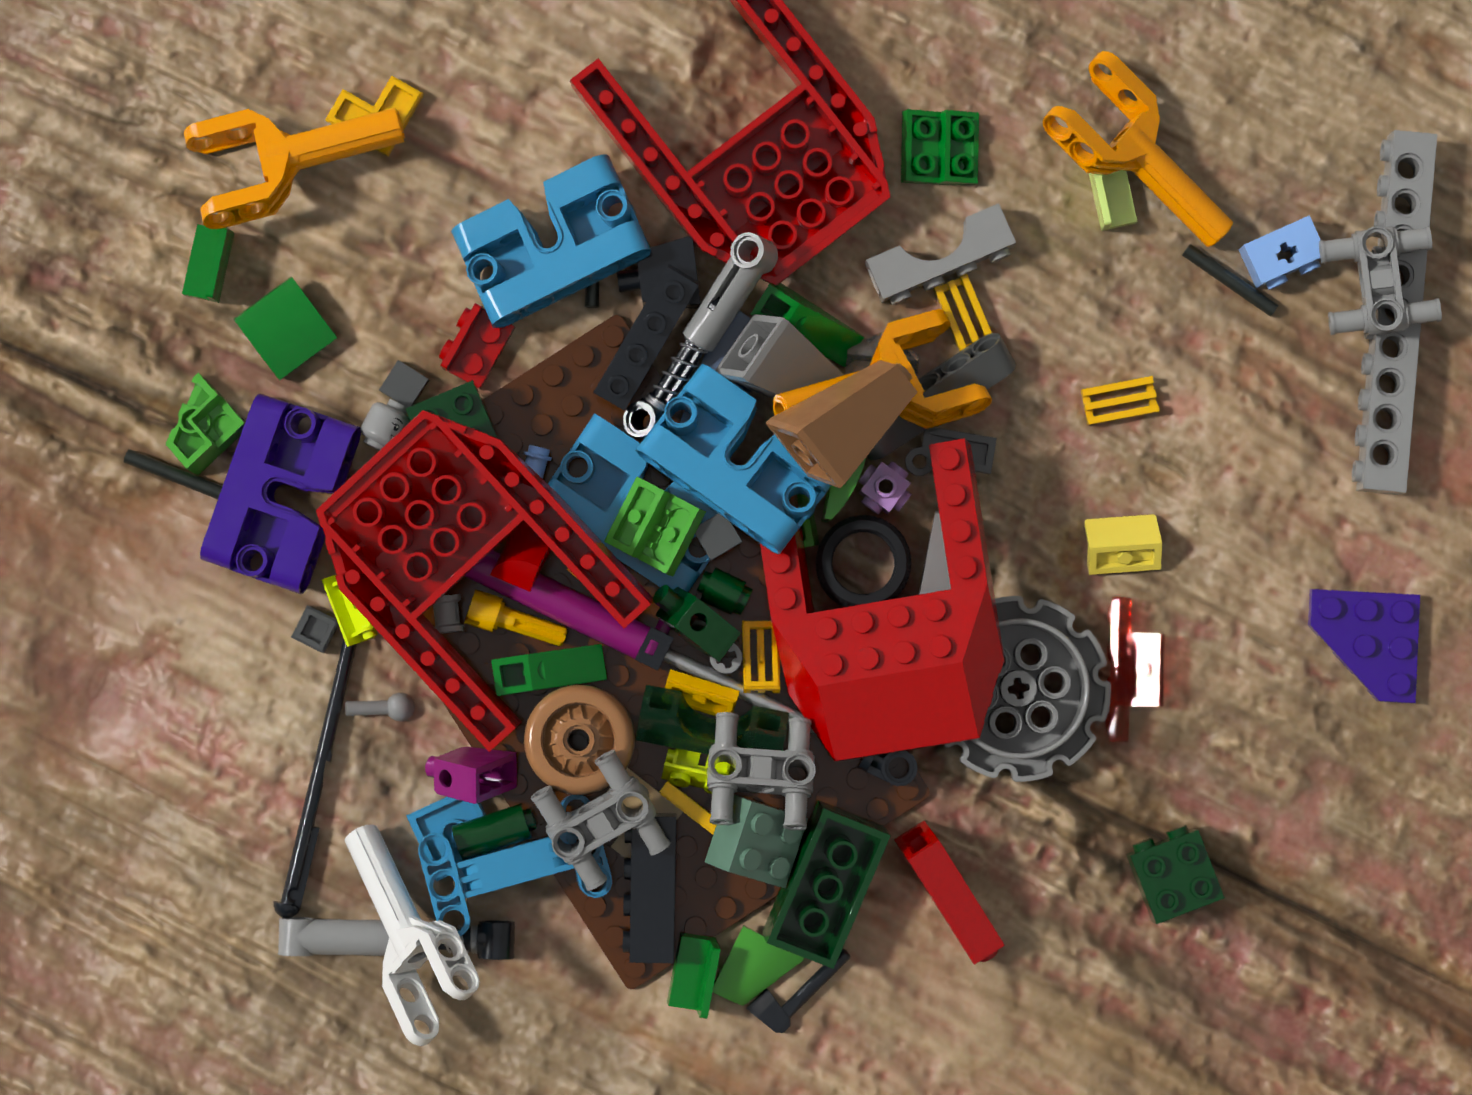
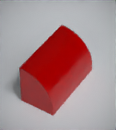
M524 521L511 533L490 576L531 592L552 550Z

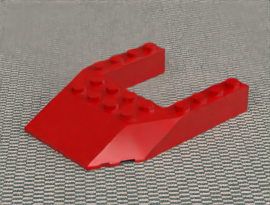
M783 0L729 1L797 87L688 171L685 170L599 58L570 79L571 87L660 202L703 252L727 263L731 257L730 251L733 241L738 235L747 232L770 240L776 246L778 251L776 265L770 272L762 274L760 278L775 286L783 282L891 198L875 118ZM758 246L754 247L750 253L751 261L758 255Z
M422 410L316 509L320 526L325 534L326 547L329 555H331L337 575L335 577L339 590L488 752L506 738L521 723V720L423 614L519 525L525 521L623 629L653 603V597L558 493L501 439L426 410Z
M965 438L929 445L951 589L814 612L802 527L798 529L780 554H776L760 544L771 622L788 694L804 718L812 720L811 728L836 762L980 739L985 724L984 720L988 708H990L994 688L1005 659L971 444ZM796 494L790 498L789 502L792 506L799 508Z

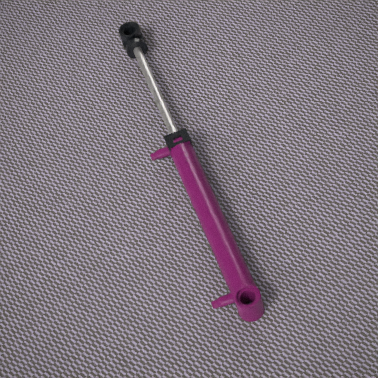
M494 550L464 576L657 671L660 670L664 661L697 678L740 691L738 698L787 722L790 718H804L800 711L763 693H758V691L743 693V683L671 649L670 647L675 638L668 635L671 628L660 619L655 628L634 619L623 629L599 601L541 573L531 592L490 576L500 556V553ZM811 728L810 733L816 735V733ZM908 751L862 757L858 768L896 786H903L912 782L918 770L914 756ZM896 757L904 758L909 766L908 772L901 778L893 777L888 768L891 760Z

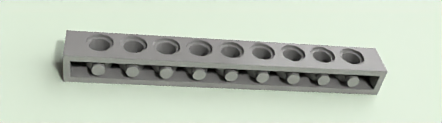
M1394 130L1387 136V140H1382L1380 161H1385L1384 175H1380L1377 182V196L1382 197L1381 211L1377 210L1375 213L1374 226L1383 228L1393 227L1397 231L1430 227L1438 134ZM1399 162H1406L1412 167L1413 177L1411 179L1404 178L1399 174ZM1401 197L1409 202V214H1401L1396 210V198ZM1378 238V246H1373L1372 253L1375 254L1382 253L1385 250L1384 242L1380 238ZM1427 249L1403 252L1398 257L1399 270L1404 276V282L1401 287L1403 300H1406V303L1423 301ZM1385 308L1376 310L1375 317L1379 324L1385 326L1393 324L1394 321H1391L1386 316ZM1421 323L1410 324L1409 328L1405 329V331L1392 332L1387 335L1364 334V338L1369 339L1368 353L1363 354L1361 362V374L1366 375L1365 389H1360L1358 397V410L1363 411L1362 425L1358 424L1355 432V446H1360L1359 461L1355 460L1352 467V482H1357L1356 491L1394 495L1406 493ZM1385 339H1390L1396 343L1398 347L1396 357L1392 358L1384 354L1382 344ZM1382 375H1388L1393 379L1395 388L1392 393H1386L1381 390L1379 379ZM1379 410L1386 411L1391 416L1392 423L1389 429H1383L1378 426L1376 414ZM1376 446H1381L1388 452V461L1385 465H1379L1373 459V450Z

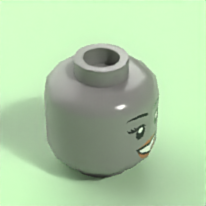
M389 399L387 405L381 402L374 403L361 425V433L365 436L363 442L378 451L381 450L411 422L406 415L407 407L392 399Z

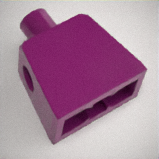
M461 747L438 757L431 756L425 765L426 775L434 778V790L437 794L465 802L478 804L517 788L516 752L493 749L488 752L487 749Z

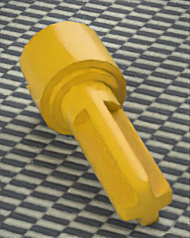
M475 589L464 621L465 624L490 632L493 629L497 630V627H501L557 646L563 645L567 635V628L565 626L505 607V602H502L503 598Z

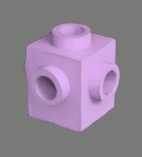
M892 461L888 466L883 462L877 468L870 465L858 481L863 485L859 492L864 497L861 502L878 515L881 511L888 515L892 508L899 512L912 495L906 490L911 484L905 479L908 473ZM888 480L892 483L893 489L890 493L885 494L880 491L879 483L881 481Z

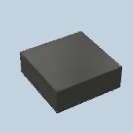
M398 360L379 391L408 408L415 404L430 380Z
M719 513L701 523L695 533L711 561L742 543L731 522Z
M307 605L291 638L325 654L339 624L337 619Z

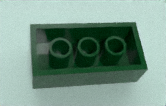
M818 800L801 839L786 888H780L763 928L762 934L766 943L834 969L891 837L887 829L880 824Z

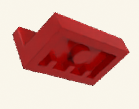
M475 303L471 310L465 308L456 325L460 328V331L454 341L447 340L440 352L439 358L443 360L440 366L445 371L465 382L473 380L477 388L481 390L516 327L510 324L502 328H493L486 310Z

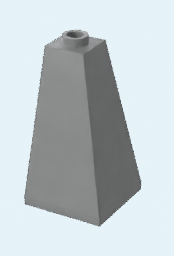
M757 314L752 316L715 370L732 383L773 399L776 394L844 375L788 320L783 317Z

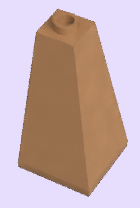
M880 360L771 417L766 422V425L808 477L841 488L916 395L917 390L910 383L912 376L904 366L899 363L893 364Z

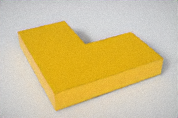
M391 76L374 106L342 89L325 121L329 124H335L396 108L404 130L424 95L422 92ZM395 145L377 149V151L389 157Z

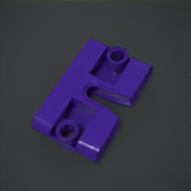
M258 394L249 410L200 551L201 560L286 590L303 594L311 581L325 541V534L319 524L301 512L278 504L274 497L275 491L281 485H290L310 492H336L347 479L360 441L361 428L304 407H299L264 394ZM310 417L311 428L308 432L300 434L298 429L300 421L303 418ZM256 553H261L263 564L258 570L253 571L250 565L251 559Z

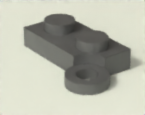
M932 427L924 431L922 447H916L907 454L905 466L911 474L924 476L932 470L930 444L965 438L971 444L975 472L990 475L997 438ZM922 455L925 457L926 466L924 468L918 469L913 465V458L915 456Z

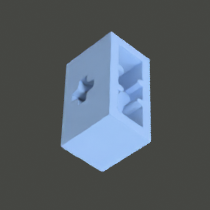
M1310 215L1246 243L1238 249L1256 288L1266 284L1268 290L1288 282L1286 275L1299 270L1300 274L1304 275L1321 267L1319 260H1321L1319 241L1321 239ZM1281 250L1283 252L1290 250L1292 255L1288 260H1278L1277 254Z

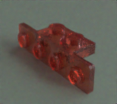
M1113 596L1112 604H1110L1107 614L1108 623L1111 626V640L1107 645V658L1111 662V672L1107 681L1111 684L1110 713L1107 714L1105 720V729L1107 734H1109L1110 742H1128L1129 706H1164L1165 634L1131 633V598Z

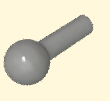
M395 693L388 700L347 701L345 703L346 716L388 715L395 721L409 719L415 709L413 699L405 693Z

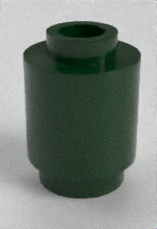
M715 567L713 573L705 571L697 591L703 593L701 601L726 613L732 614V612L741 615L753 589L745 585L746 581Z

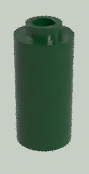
M522 803L452 826L453 836L462 860L533 838L531 830L537 829L531 808L524 810Z

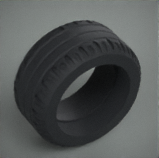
M857 515L838 522L825 534L817 550L816 572L818 580L825 593L843 607L895 599L905 588L911 573V553L904 536L894 525L876 516ZM860 532L871 533L882 538L889 545L894 557V570L888 583L880 590L869 594L854 593L843 587L837 580L832 565L833 555L839 543L849 535Z

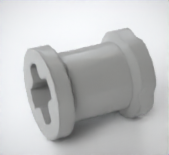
M461 594L444 595L433 605L435 628L440 633L465 631L464 625L460 624L458 602L461 600Z
M733 643L728 652L735 651L737 658L732 660V667L725 668L723 663L717 664L716 660L710 657V663L713 668L723 674H730L736 671L742 662V652L739 647Z

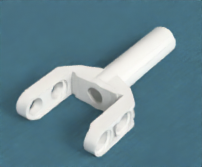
M364 825L349 833L344 841L389 936L383 959L382 987L408 1041L417 1046H425L438 1034L439 1018L416 969L421 968L429 960L442 990L457 1000H466L473 995L479 987V976L456 927L441 920L433 922L421 920L377 825ZM440 944H445L452 950V958L445 957L439 952L438 947ZM453 976L462 977L468 984V990L459 989L453 982ZM400 988L411 991L415 1002L405 1001L400 995ZM414 1020L426 1023L429 1027V1034L420 1033L414 1025Z

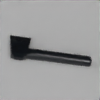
M843 948L834 969L822 965L782 1007L766 988L746 1009L775 1033H784L791 1026L790 1018L850 959V954Z

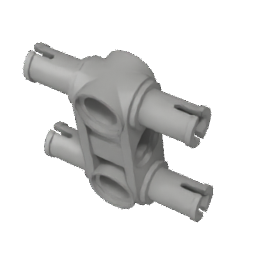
M1374 226L1367 230L1355 231V233L1351 234L1350 238L1319 241V253L1322 264L1354 259V262H1357L1363 303L1360 309L1329 312L1328 322L1331 335L1363 331L1364 334L1387 335L1392 332L1405 331V329L1409 328L1410 324L1442 321L1439 298L1406 303V300H1403L1398 257L1400 253L1426 249L1432 250L1430 227L1397 231L1393 227L1383 228ZM1370 237L1380 238L1384 242L1385 250L1379 254L1370 252L1367 249L1366 240ZM1380 308L1389 309L1394 315L1393 324L1388 326L1379 324L1375 317L1376 310Z
M731 712L717 713L715 718V744L709 749L707 787L712 792L710 823L715 825L733 824L734 793L778 794L785 797L783 828L788 830H805L807 828V798H810L813 793L816 772L815 756L810 751L812 720L800 717L789 719L788 750L753 749L737 746L739 715ZM719 762H727L732 765L734 772L726 776L721 775L716 771L715 765ZM792 767L802 768L807 778L802 781L794 780L790 777L788 770Z
M615 750L604 753L594 762L611 787L610 790L571 813L565 812L551 785L540 789L531 796V800L536 804L547 822L545 826L546 833L552 841L553 851L565 863L574 866L587 891L599 887L607 880L606 875L602 872L591 854L594 849L630 829H636L649 849L650 855L662 852L671 844L655 819L656 809L650 800L648 789L637 778L628 775ZM635 796L643 804L639 808L630 809L624 805L623 800L626 797ZM565 832H572L578 837L579 841L574 844H566L559 836Z

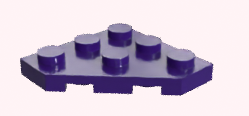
M1310 589L1308 626L1328 645L1343 665L1368 689L1367 691L1376 701L1416 703L1420 595Z

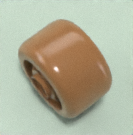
M570 685L549 693L535 706L525 727L524 748L532 770L546 785H551L553 789L566 794L587 795L609 787L602 772L594 763L604 753L615 750L625 770L628 768L635 749V730L628 711L612 694L594 686ZM576 729L584 730L589 736V744L582 751L573 749L569 744V736Z

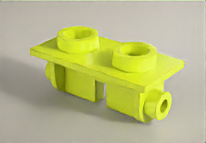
M337 575L321 579L347 647L375 638L378 635L376 629L339 590L335 577Z
M676 747L675 750L668 748L661 779L668 780L672 785L678 787H688L691 785L704 788L707 793L712 794L707 787L708 756L706 765L701 766L698 765L701 752ZM719 762L715 765L716 771L721 775L726 776L734 772L732 765L727 762Z

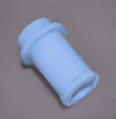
M529 445L528 451L523 453L527 455L525 463L543 479L547 460L551 461L552 457H549L550 449Z

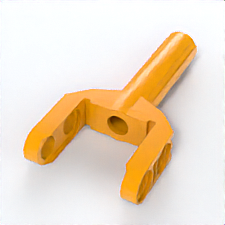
M1108 51L1099 52L1089 64L1088 70L1092 82L1130 121L1122 128L1112 142L1108 144L1075 110L1063 106H1055L1043 119L1044 130L1086 173L1109 175L1120 170L1132 171L1207 247L1215 245L1229 232L1233 221L1156 144L1160 122L1156 95L1115 54ZM1098 64L1108 67L1112 75L1104 73ZM1123 89L1131 91L1136 96L1137 101L1127 97ZM1055 117H1059L1063 121H1065L1068 128L1059 125V123H1057V121L1055 120ZM1080 143L1088 145L1094 154L1084 150Z
M396 108L293 135L279 130L269 118L250 109L196 122L184 130L186 147L193 152L210 154L256 142L266 182L211 197L200 209L203 225L209 229H222L275 215L290 195L293 179L301 169L405 142L402 122Z
M942 309L889 322L877 344L870 363L872 365L880 360L893 364L899 363L908 370L912 376L910 383L917 390V393L899 416L925 429L975 415L985 410L992 403V398L986 387L975 383L924 398V389L903 350L931 343L950 327L951 323ZM859 371L776 394L773 399L774 415L787 410Z

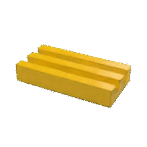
M967 274L933 289L941 309L944 310L951 323L949 328L959 352L979 338L957 287L963 286L983 336L992 333ZM949 290L972 342L967 345L964 342L944 294Z
M1153 376L1082 389L1081 395L1087 425L1159 412L1156 391L1153 386ZM1141 386L1146 388V392L1095 402L1090 400V396ZM1148 399L1149 406L1098 416L1093 415L1094 409Z
M742 621L743 693H751V691H758V693H765V691L780 693V658L772 622ZM750 629H756L758 681H751ZM764 629H771L772 681H765Z
M670 669L662 699L716 716L720 712H734L740 691Z
M667 780L659 791L661 792L660 795L711 834H714L716 825L710 823L711 813Z

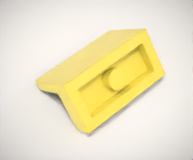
M1156 515L1085 520L1084 527L1088 542L1087 567L1089 575L1161 570L1162 540Z

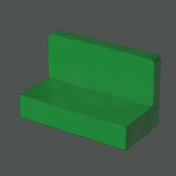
M197 224L182 291L184 296L216 303L220 302L235 234L229 228L209 229L204 225Z
M680 932L667 998L668 1006L697 1010L699 1018H708L720 956V947L716 938Z

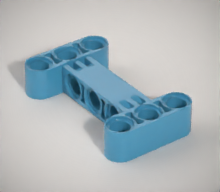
M569 795L561 801V805L566 812L567 804L570 801L579 800L585 805L590 800L583 795ZM565 832L559 836L566 844H574L578 839L572 832ZM430 833L424 836L418 846V854L436 921H443L444 915L451 910L461 912L464 916V923L457 930L459 936L464 935L470 925L466 898L574 869L578 886L587 896L593 898L602 897L609 892L612 886V876L603 845L594 849L592 853L600 869L607 877L604 886L598 891H587L574 866L568 865L561 857L555 854L549 837L458 862L454 860L448 839L441 834ZM431 839L441 840L445 845V853L438 860L428 859L424 854V846ZM444 874L451 876L455 883L454 890L448 895L436 893L433 888L434 880Z

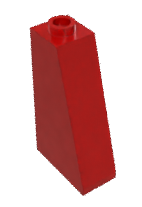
M922 821L895 838L894 841L972 963L975 965L978 962H986L995 957L999 949L1005 946L943 845L927 823Z

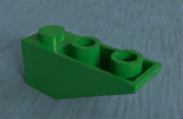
M770 283L750 313L752 316L757 314L785 318L826 358L843 367H846L864 339L863 335L782 283L777 286Z
M602 644L491 660L497 696L607 680Z

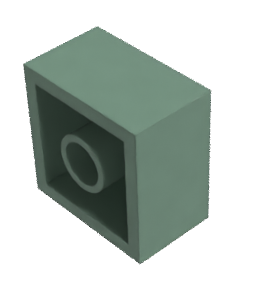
M734 794L733 824L716 825L705 863L730 873L786 888L804 830H788L783 828L785 810Z

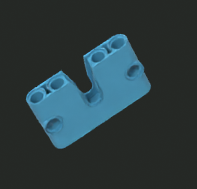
M602 154L592 157L543 182L549 216L558 235L556 244L551 248L543 247L536 230L509 199L457 224L451 230L467 267V276L474 283L493 328H502L513 324L650 255L652 251L635 215L634 206L625 193L609 155ZM616 203L623 204L622 210L618 215L608 216L612 205ZM488 266H493L491 277L481 280L482 270Z
M701 364L677 397L667 402L664 414L635 451L650 465L767 549L780 554L804 521L813 515L817 504L832 485L808 477L775 435L759 447L749 462L742 466L733 464L730 459L745 439L757 411L755 406L757 400L711 367ZM685 410L691 414V417L685 423H677L672 420L673 414L677 411ZM796 494H803L809 498V503L805 507L796 508L790 504L789 500Z
M594 413L570 451L563 457L560 466L548 485L558 493L618 560L659 587L668 585L673 590L680 587L689 593L710 561L707 554L701 558H696L690 554L688 547L672 577L604 542L636 477L644 478L649 463L635 451L640 445L638 441ZM575 458H583L588 464L587 472L579 478L572 477L568 471L569 463ZM675 482L665 489V491L706 511L701 523L718 514Z

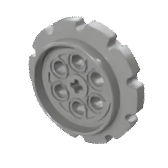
M1022 596L995 598L1005 661L994 688V695L984 720L985 724L980 739L943 745L949 748L958 744L962 748V755L959 758L960 762L982 775L997 778L1002 769H1008L1011 773V779L1015 782L1043 779L1053 774V762L1061 760L1065 765L1070 766L1080 759L1095 742L1096 736L1090 731V726L1094 721L1104 722L1106 720L1110 705L1111 684L1108 681L1100 680L1098 677L1099 669L1106 666L1107 661L1101 646L1090 630H1084L1081 633L1075 632L1072 627L1075 616L1063 607L1040 599L1036 602L1034 608L1029 609L1024 605ZM1026 644L1034 645L1039 651V659L1033 665H1027L1021 659L1020 652ZM1051 672L1057 673L1062 679V687L1056 693H1050L1044 687V678ZM1018 678L1019 684L1026 685V691L1021 692L1020 699H1017L1015 694L1008 692V687L1014 685L1013 679ZM1038 706L1045 707L1050 714L1049 722L1043 727L1035 726L1031 720L1032 711ZM1003 712L1009 713L1014 719V727L1008 733L999 732L995 726L996 717Z

